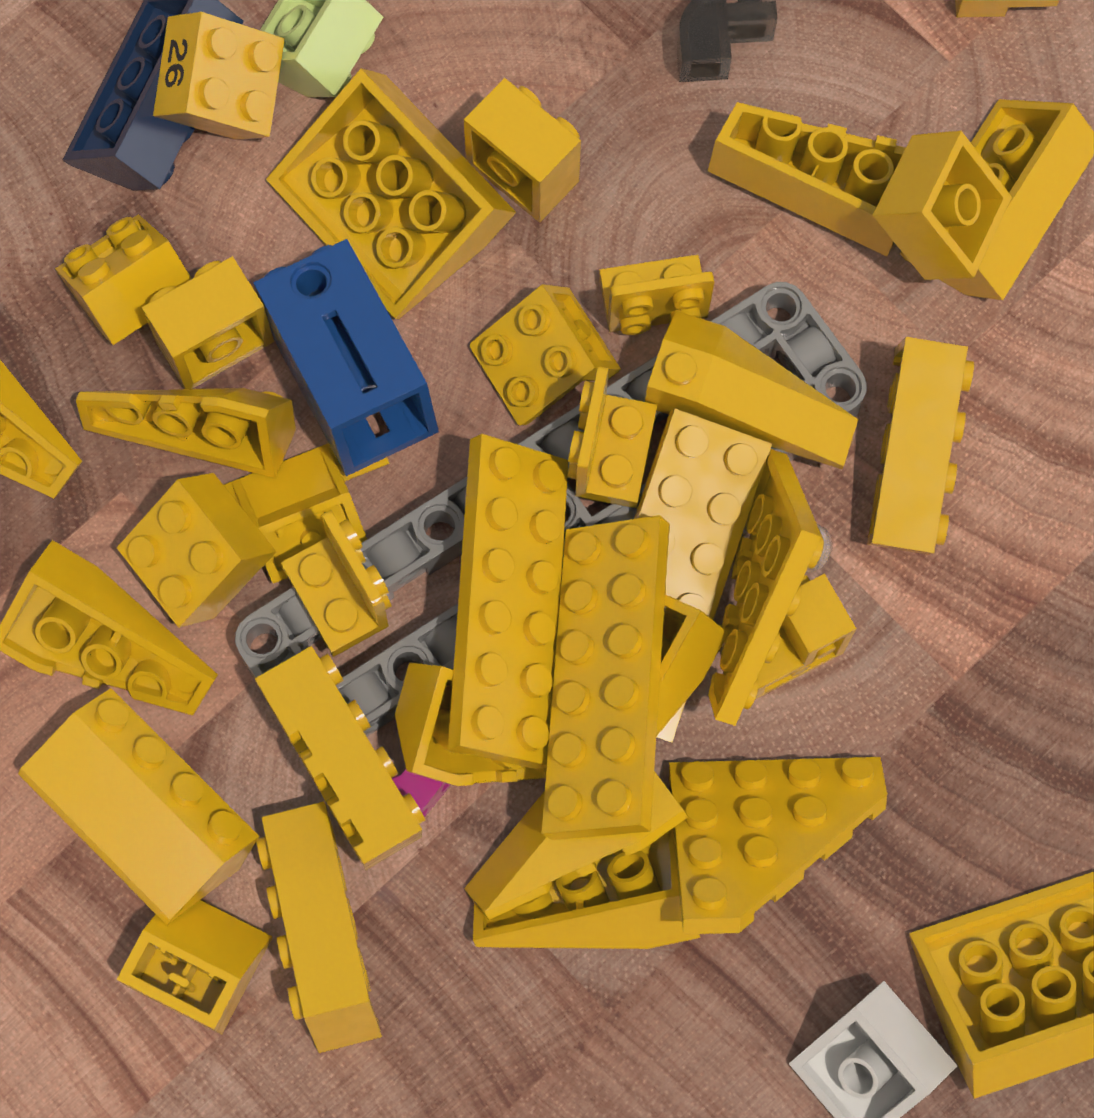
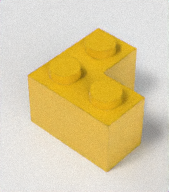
M825 573L811 581L807 575H804L800 584L802 594L799 605L792 616H785L780 627V643L777 653L771 663L764 662L758 675L759 687L755 700L845 652L857 628Z

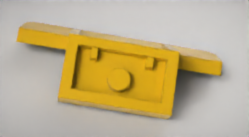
M329 443L282 461L275 478L252 473L224 484L226 489L276 550V553L265 564L273 584L288 578L281 562L327 538L321 515L329 510H332L339 523L346 519L349 520L361 543L367 540L345 481L390 464L387 457L346 476Z

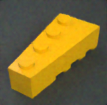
M739 102L736 103L715 140L708 172L886 257L894 245L893 240L872 215L906 147L896 145V139L877 135L876 140L847 134V128L829 123L827 127H817L802 123L801 117Z
M905 337L895 347L893 365L900 366L899 373L894 374L892 385L889 388L887 408L888 413L892 414L891 424H886L882 436L880 464H884L883 473L878 474L867 545L926 555L934 554L936 545H944L948 531L949 515L941 514L944 493H953L957 476V464L949 462L952 443H961L966 420V413L958 411L961 391L969 392L974 372V361L966 360L967 346Z
M310 646L255 678L262 694L365 870L370 869L422 838V828L419 824L426 821L424 815L410 792L402 796L392 780V777L396 776L398 772L383 746L374 750L364 731L371 728L356 700L354 699L346 703L336 685L344 680L328 653L319 658L313 647Z
M325 801L261 817L265 836L258 838L256 843L263 870L272 868L276 885L266 887L273 918L283 917L286 935L277 937V944L284 969L292 967L294 969L297 985L287 988L294 1019L304 1018L318 1053L381 1038L382 1034L378 1018L368 992H371L370 983L360 947L357 945L358 932L350 901L346 896L347 886L332 822Z

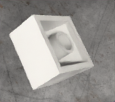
M885 981L878 985L789 1063L834 1118H900L928 1096L957 1067V1064Z

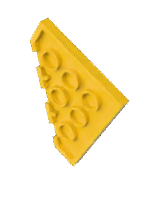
M770 449L749 512L747 532L750 534L749 539L745 537L740 539L731 578L736 580L734 600L737 601L736 606L732 604L726 606L722 628L729 633L721 646L723 650L720 667L724 671L723 674L716 672L712 675L708 694L715 720L736 726L743 708L748 710L753 705L759 687L758 675L764 662L771 663L774 659L780 643V627L786 615L792 616L795 613L801 599L802 587L800 584L807 568L813 569L817 565L824 546V540L788 455Z
M881 757L669 762L670 792L688 817L673 828L683 935L740 933L754 921V913L770 899L777 902L804 879V872L819 858L824 861L852 838L853 830L865 819L874 820L886 809L887 789Z

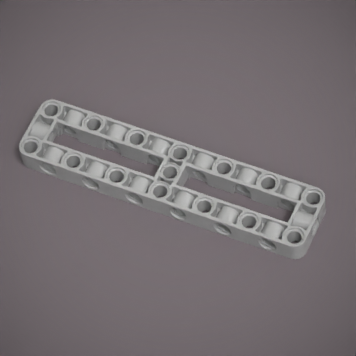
M775 282L767 285L710 321L726 326L761 352L772 357L773 360L778 358L787 370L830 400L832 399L826 393L828 388L840 387L848 392L851 399L846 402L832 401L854 417L857 416L867 391L866 379L804 293L795 285L787 282ZM772 308H782L790 314L791 319L776 321L768 315L767 311ZM657 356L608 386L606 395L645 402L647 385ZM580 405L526 438L518 445L568 460L574 430L585 431L578 429ZM656 411L654 425L668 417L669 414ZM771 447L773 450L787 454L790 461L798 457V455ZM467 477L361 543L363 546L361 551L366 560L363 566L365 569L372 565L376 567L389 591V594H387L389 600L394 598L393 592L421 574L427 572L428 575H431L462 555ZM567 482L565 513L569 516V520L565 523L564 545L566 529L634 519L637 508L611 504L592 517L580 499L575 496V492ZM646 482L641 485V490H640L638 505H639V502H640V499H641V496H642V493H643V490H644V487H645ZM437 522L447 523L454 529L453 534L444 540L431 539L426 532L432 524ZM294 587L248 615L239 624L235 633V643L238 651L254 679L322 639ZM458 604L343 677L344 681L336 685L345 702L349 703L355 699L371 726V728L364 731L366 737L395 719V712L404 683L395 676L397 668L401 664L416 662L419 664L443 666L453 670ZM272 634L278 638V641L271 652L257 654L251 650V644L257 636Z

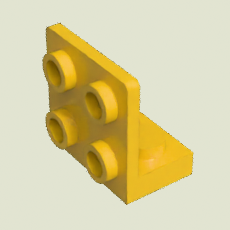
M699 254L599 269V280L609 332L621 331L625 335L641 334L650 330L651 326L671 323L676 311L698 318H707L715 283L713 272H702Z
M540 285L470 343L472 352L518 425L526 426L582 381H595L598 366L609 368L608 380L621 370L568 287Z
M598 366L595 382L586 380L584 382L579 406L578 429L585 431L574 430L568 459L570 464L567 478L576 479V497L637 508L658 404L606 395L609 368Z
M329 510L321 515L327 538L281 562V565L331 655L335 657L389 627L385 610L392 607L387 596L389 591L376 567L372 565L366 569L364 568L363 563L366 560L361 551L363 546L348 519L339 523L332 510Z

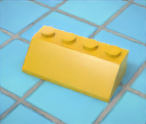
M998 99L971 144L1010 193L1012 199L975 277L939 279L940 281L967 296L1004 300L1094 156V131L1074 103ZM901 251V252H900V255H901L906 261H908L909 263H911V262L907 259V257H906V256L902 253V251Z
M112 688L73 712L20 768L18 773L166 925L170 924L239 871L259 838V835Z

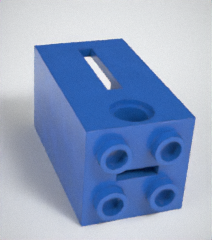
M348 239L335 245L320 247L311 256L287 267L275 268L267 273L264 278L253 282L257 295L265 307L273 339L346 476L439 432L427 382ZM379 412L389 432L376 438L366 418Z

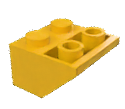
M139 214L133 218L125 217L116 221L107 229V235L92 245L85 244L73 249L64 258V263L55 268L97 329L112 345H115L148 323L142 307L149 304L154 294L169 286L177 288L192 279L168 239Z
M200 900L168 925L155 914L140 934L116 980L126 987L222 1035L273 937Z

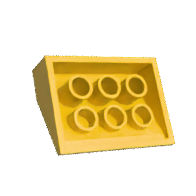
M362 68L266 178L270 185L326 245H335L348 239L386 310L395 319L403 317L482 251L516 213L385 74Z
M1094 872L909 933L913 950L951 1052L974 1099L1094 1058Z

